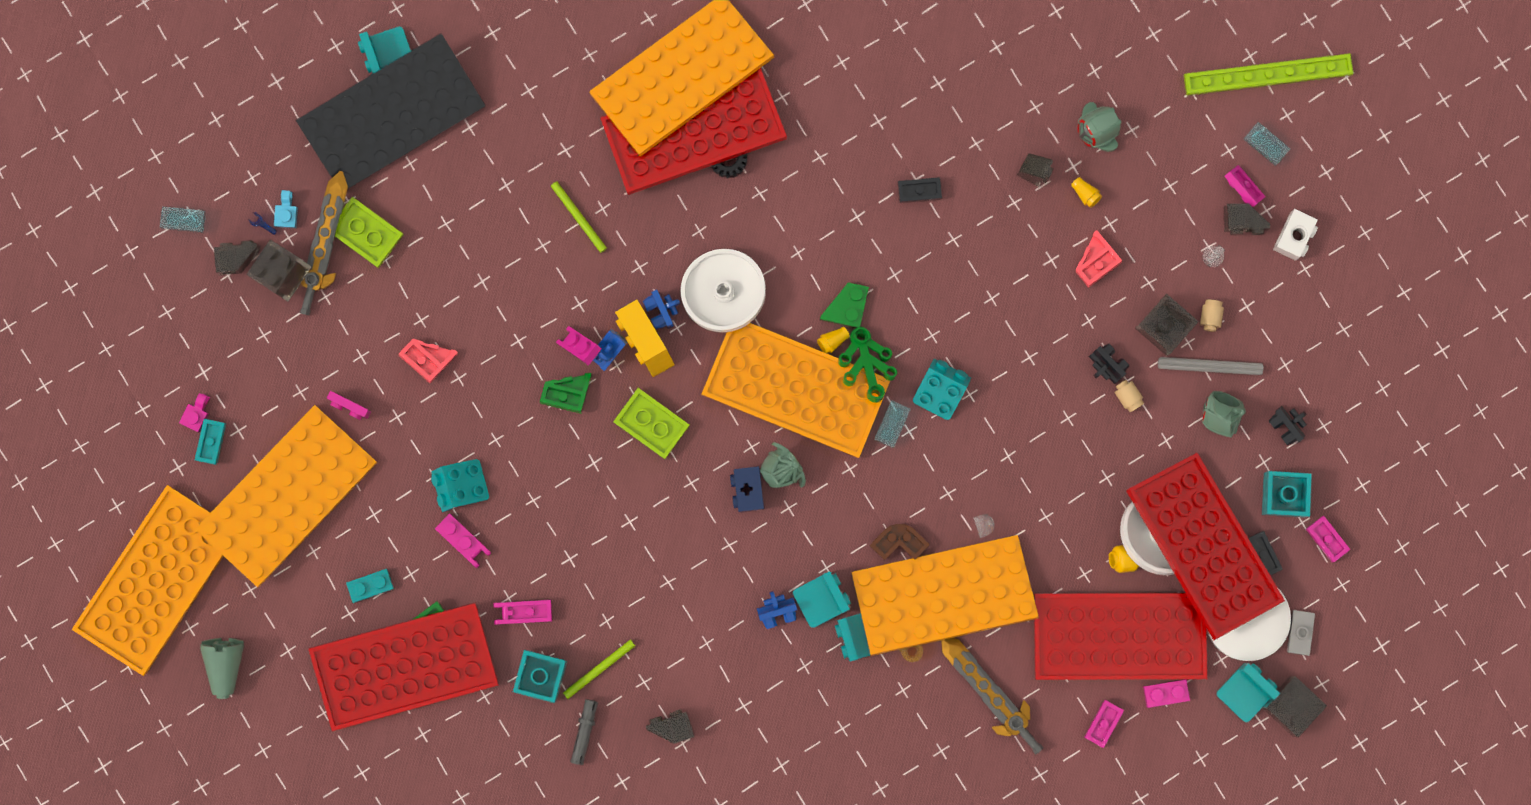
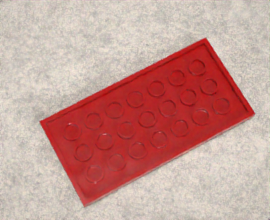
M761 68L641 157L607 115L600 117L628 195L787 139Z
M1198 453L1126 490L1214 641L1285 601Z
M1186 593L1034 594L1038 619H1034L1035 680L1207 679L1206 627Z
M476 602L308 649L332 731L499 685Z

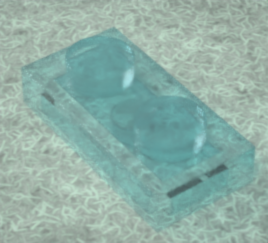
M1259 122L1255 124L1243 139L1275 166L1290 150L1287 145Z
M162 207L160 228L203 233L206 212Z
M891 400L874 440L894 448L911 409Z

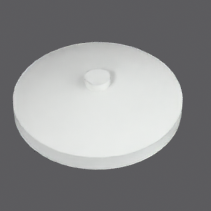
M731 249L712 250L698 257L686 270L681 283L682 302L690 318L699 326L714 332H731L748 325L761 311L766 297L765 280L759 266L746 254Z
M1131 502L1123 513L1120 525L1121 539L1126 552L1138 566L1148 572L1158 575L1174 574L1135 505Z
M1280 591L1285 600L1283 603L1215 641L1206 628L1211 642L1223 654L1242 661L1260 660L1273 654L1286 640L1291 625L1290 608L1283 593Z

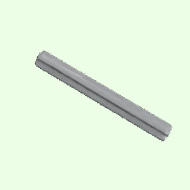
M1160 357L1158 359L1159 369L1249 375L1263 374L1262 363Z

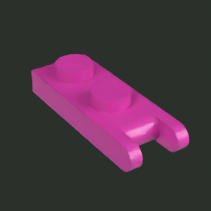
M568 326L566 328L569 332L564 341L558 339L556 343L589 366L602 348Z
M450 513L435 528L476 568L480 565L474 559L481 551L488 556L491 554Z
M551 600L493 603L494 608L502 607L503 620H494V625L552 621Z

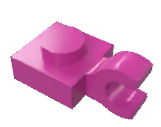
M199 393L195 405H187L179 423L196 432H200L204 419H207L209 415L204 409L210 397Z

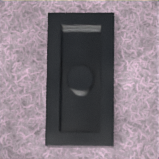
M940 177L898 181L899 203L941 200Z
M1264 531L1248 538L1270 575L1283 570Z

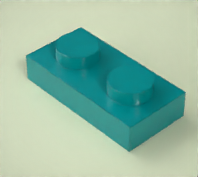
M204 419L195 461L217 465L226 423Z
M388 569L346 583L352 603L394 589Z

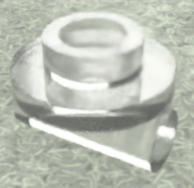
M1220 245L1218 247L1210 246L1206 248L1202 256L1204 263L1209 267L1219 266L1224 260V248Z
M981 514L974 517L980 538L993 533L995 524L989 515Z

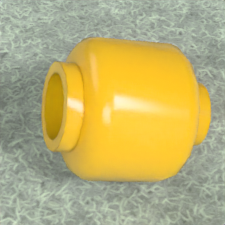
M1124 545L1115 546L1112 552L1109 553V564L1116 572H1134L1138 569L1139 566L1130 558Z

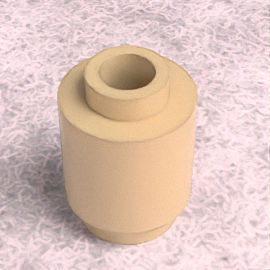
M1217 300L1205 301L1200 325L1204 327L1203 330L1216 332L1217 328H1221L1224 307H1222L1223 302Z
M1124 380L1116 386L1118 390L1114 393L1129 412L1144 404L1143 396L1133 381L1128 383L1127 380Z

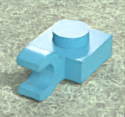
M281 191L282 205H275V227H297L298 207L292 206L293 192Z

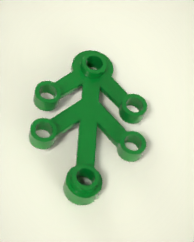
M858 327L851 332L850 340L852 343L845 353L839 356L838 364L844 368L848 367L852 360L851 357L859 348L861 356L851 370L845 373L843 383L846 386H853L857 375L864 367L869 386L867 398L871 402L877 403L883 399L885 389L882 385L877 384L873 367L884 373V378L888 381L896 378L897 369L883 363L891 359V349L873 341L870 332L866 328ZM868 348L878 353L879 359L869 354ZM882 353H887L889 356L885 357ZM842 358H846L848 362H843ZM891 371L894 375L890 376L887 372ZM846 377H851L853 381H848ZM872 393H876L878 397L873 396Z

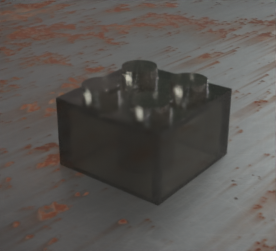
M269 240L246 275L288 302L312 266L277 243Z
M1165 294L1135 329L1168 356L1199 321L1168 294Z
M1289 676L1277 689L1280 694L1276 699H1270L1262 708L1290 735L1299 738L1327 705L1297 677Z

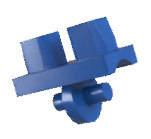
M658 290L652 291V295L643 300V304L647 312L658 308L661 313L651 318L655 329H661L666 326L668 329L674 327L667 310L671 311L672 316L677 315L676 306L680 304L679 299L672 301L669 294L664 297L667 303L664 305Z
M612 329L609 330L598 344L602 349L593 361L605 371L628 342L625 341V338L620 333Z
M774 591L770 592V599L763 600L765 606L757 608L759 619L763 621L766 629L777 626L775 617L782 614L785 623L796 621L795 610H797L794 598L785 600L784 595L775 597Z

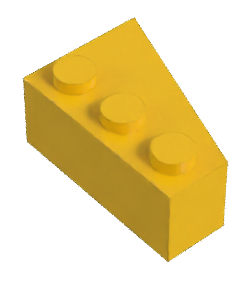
M638 300L615 312L618 320L615 322L621 332L624 330L627 332L628 336L625 339L631 348H636L638 352L635 356L641 365L645 363L652 377L675 365Z

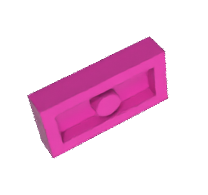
M1239 165L1224 176L1228 180L1229 185L1235 188L1241 195L1242 200L1251 208L1266 197Z
M332 391L327 396V399L332 401L331 406L341 411L344 407L350 410L349 415L359 420L362 417L368 419L371 411Z
M1321 516L1306 528V531L1332 563L1350 550L1324 516Z
M1186 679L1143 686L1147 708L1190 701Z
M1104 700L1084 738L1104 748L1124 710Z

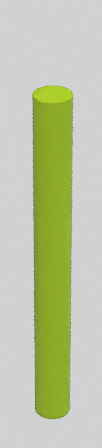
M557 181L553 183L551 188L600 253L604 252L607 247L560 184Z
M631 639L565 690L563 694L567 699L572 697L634 648L635 644Z

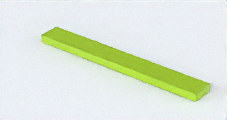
M1351 54L1187 73L1184 74L1186 96L1352 76L1353 67Z

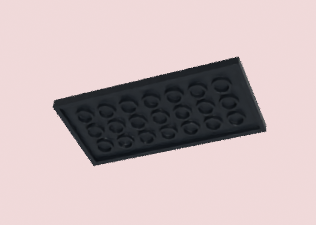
M440 33L296 119V122L330 176L333 178L339 171H343L348 188L482 109L485 107V104L444 36Z

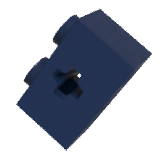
M759 466L734 469V474L730 475L731 487H736V495L732 496L734 508H738L739 513L764 510ZM744 484H748L749 488H753V491H750L748 496H745V493L740 491L744 488Z

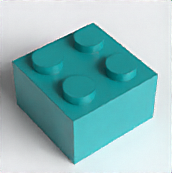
M1277 471L1264 472L1262 515L1310 517L1312 474Z
M524 650L513 692L556 703L567 660Z

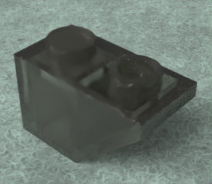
M1028 153L1017 176L1038 187L1042 182L1046 184L1054 170L1051 167L1053 160Z
M1249 203L1226 204L1223 207L1224 232H1230V235H1243V232H1251V235H1263L1264 232L1270 229V223Z
M252 240L241 241V245L221 243L220 247H214L216 273L220 276L242 273L261 251L260 246Z
M681 709L669 713L670 717L663 720L661 716L650 719V724L646 725L648 731L674 744L695 737L688 713H682Z

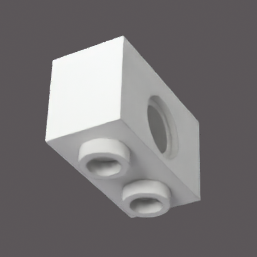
M1296 209L1291 211L1273 250L1295 261L1301 256L1304 257L1309 248V245H1306L1309 237L1313 238L1318 229L1315 226L1317 219ZM1293 231L1300 232L1302 236L1300 241L1293 238Z

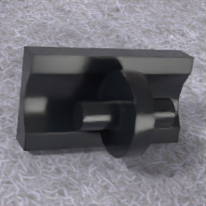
M1109 343L1103 347L1099 346L1088 357L1094 362L1092 366L1097 370L1093 375L1095 378L1102 375L1105 380L1110 379L1116 384L1127 374L1125 371L1129 364L1122 358L1117 362L1112 359L1111 356L1115 353V349Z
M1280 406L1269 419V423L1275 430L1282 424L1287 426L1289 430L1281 435L1286 445L1292 444L1295 441L1300 442L1304 439L1305 435L1296 423L1301 428L1307 425L1302 419L1307 415L1306 412L1303 411L1298 414L1295 408L1289 411L1293 416L1292 419L1283 406Z

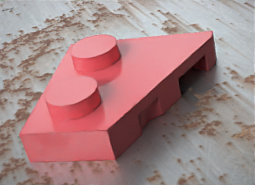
M1096 230L1076 268V273L1089 288L1122 263V259Z
M412 339L398 355L425 380L431 383L458 355V352L453 349L448 350L438 345L426 344L423 341Z

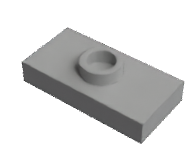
M1292 610L1287 653L1310 656L1315 613Z

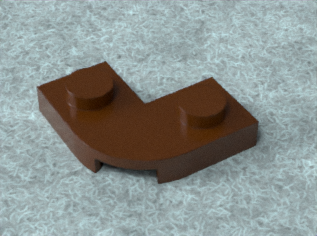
M894 524L887 527L869 546L884 561L898 546H901L916 560L930 544L912 527L905 524Z

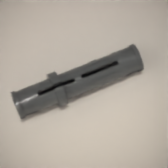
M585 699L582 716L578 720L580 724L570 760L573 764L584 765L592 726H595L596 722L594 718L599 703L597 701Z

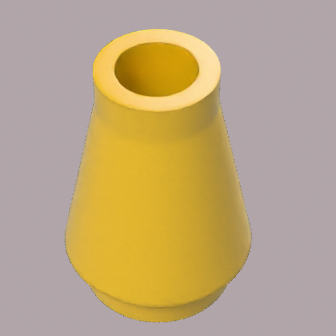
M1078 177L1071 184L1085 206L1088 205L1092 208L1102 198L1100 190L1085 182L1081 177Z
M842 327L820 335L817 343L822 352L826 354L828 352L832 353L846 339L850 338L847 329Z

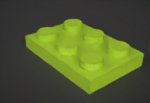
M351 197L343 208L335 233L336 238L378 269L404 236L403 233L354 197Z
M637 388L613 421V423L663 459L667 458L690 426L639 388Z

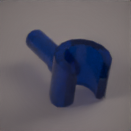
M253 212L254 215L258 216V220L252 222L248 219L253 226H260L275 235L277 230L266 224L259 213Z

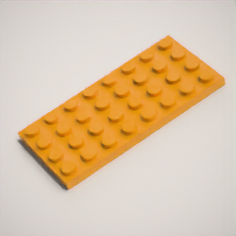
M713 0L594 87L589 93L641 157L772 60L774 54L729 0Z
M752 323L738 330L726 333L701 394L856 458H859L882 402L881 400L874 403L867 398L869 386L864 368L857 375L855 384L853 386H846L843 383V377L846 372L851 370L854 364L850 363L848 367H841L838 364L839 358ZM875 373L877 384L882 385L886 393L890 381ZM846 377L848 381H853L851 377ZM872 393L873 396L878 397L876 393Z
M314 405L195 530L259 588L366 476L377 462Z
M167 485L72 630L142 676H145L223 558V555L195 530L211 512Z
M1018 535L917 557L916 560L912 558L851 572L871 656L1038 619Z

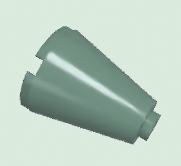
M222 638L202 641L200 649L211 692L218 699H227L235 690L244 641L235 638H229V641H222Z

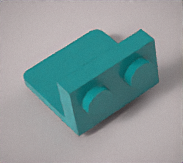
M400 26L372 36L367 31L359 34L361 41H358L361 53H366L368 60L364 62L368 73L378 71L411 51L405 32Z
M933 359L913 398V402L949 420L966 391L971 377L962 370L950 367L943 360Z
M478 459L441 466L431 471L432 484L435 486L438 495L437 503L441 507L442 512L489 499L482 467Z
M829 571L793 591V595L811 628H815L850 609L848 605L851 602L846 592L841 593L838 587L841 585V582L836 573L832 575Z
M861 613L837 620L838 625H835V630L838 638L842 637L844 645L841 646L844 659L848 658L849 662L870 656Z
M1243 663L1216 692L1217 697L1243 722H1249L1270 699L1275 700L1280 694L1276 690L1278 686L1271 679L1268 678L1266 680L1261 676L1262 671L1254 663L1251 665Z

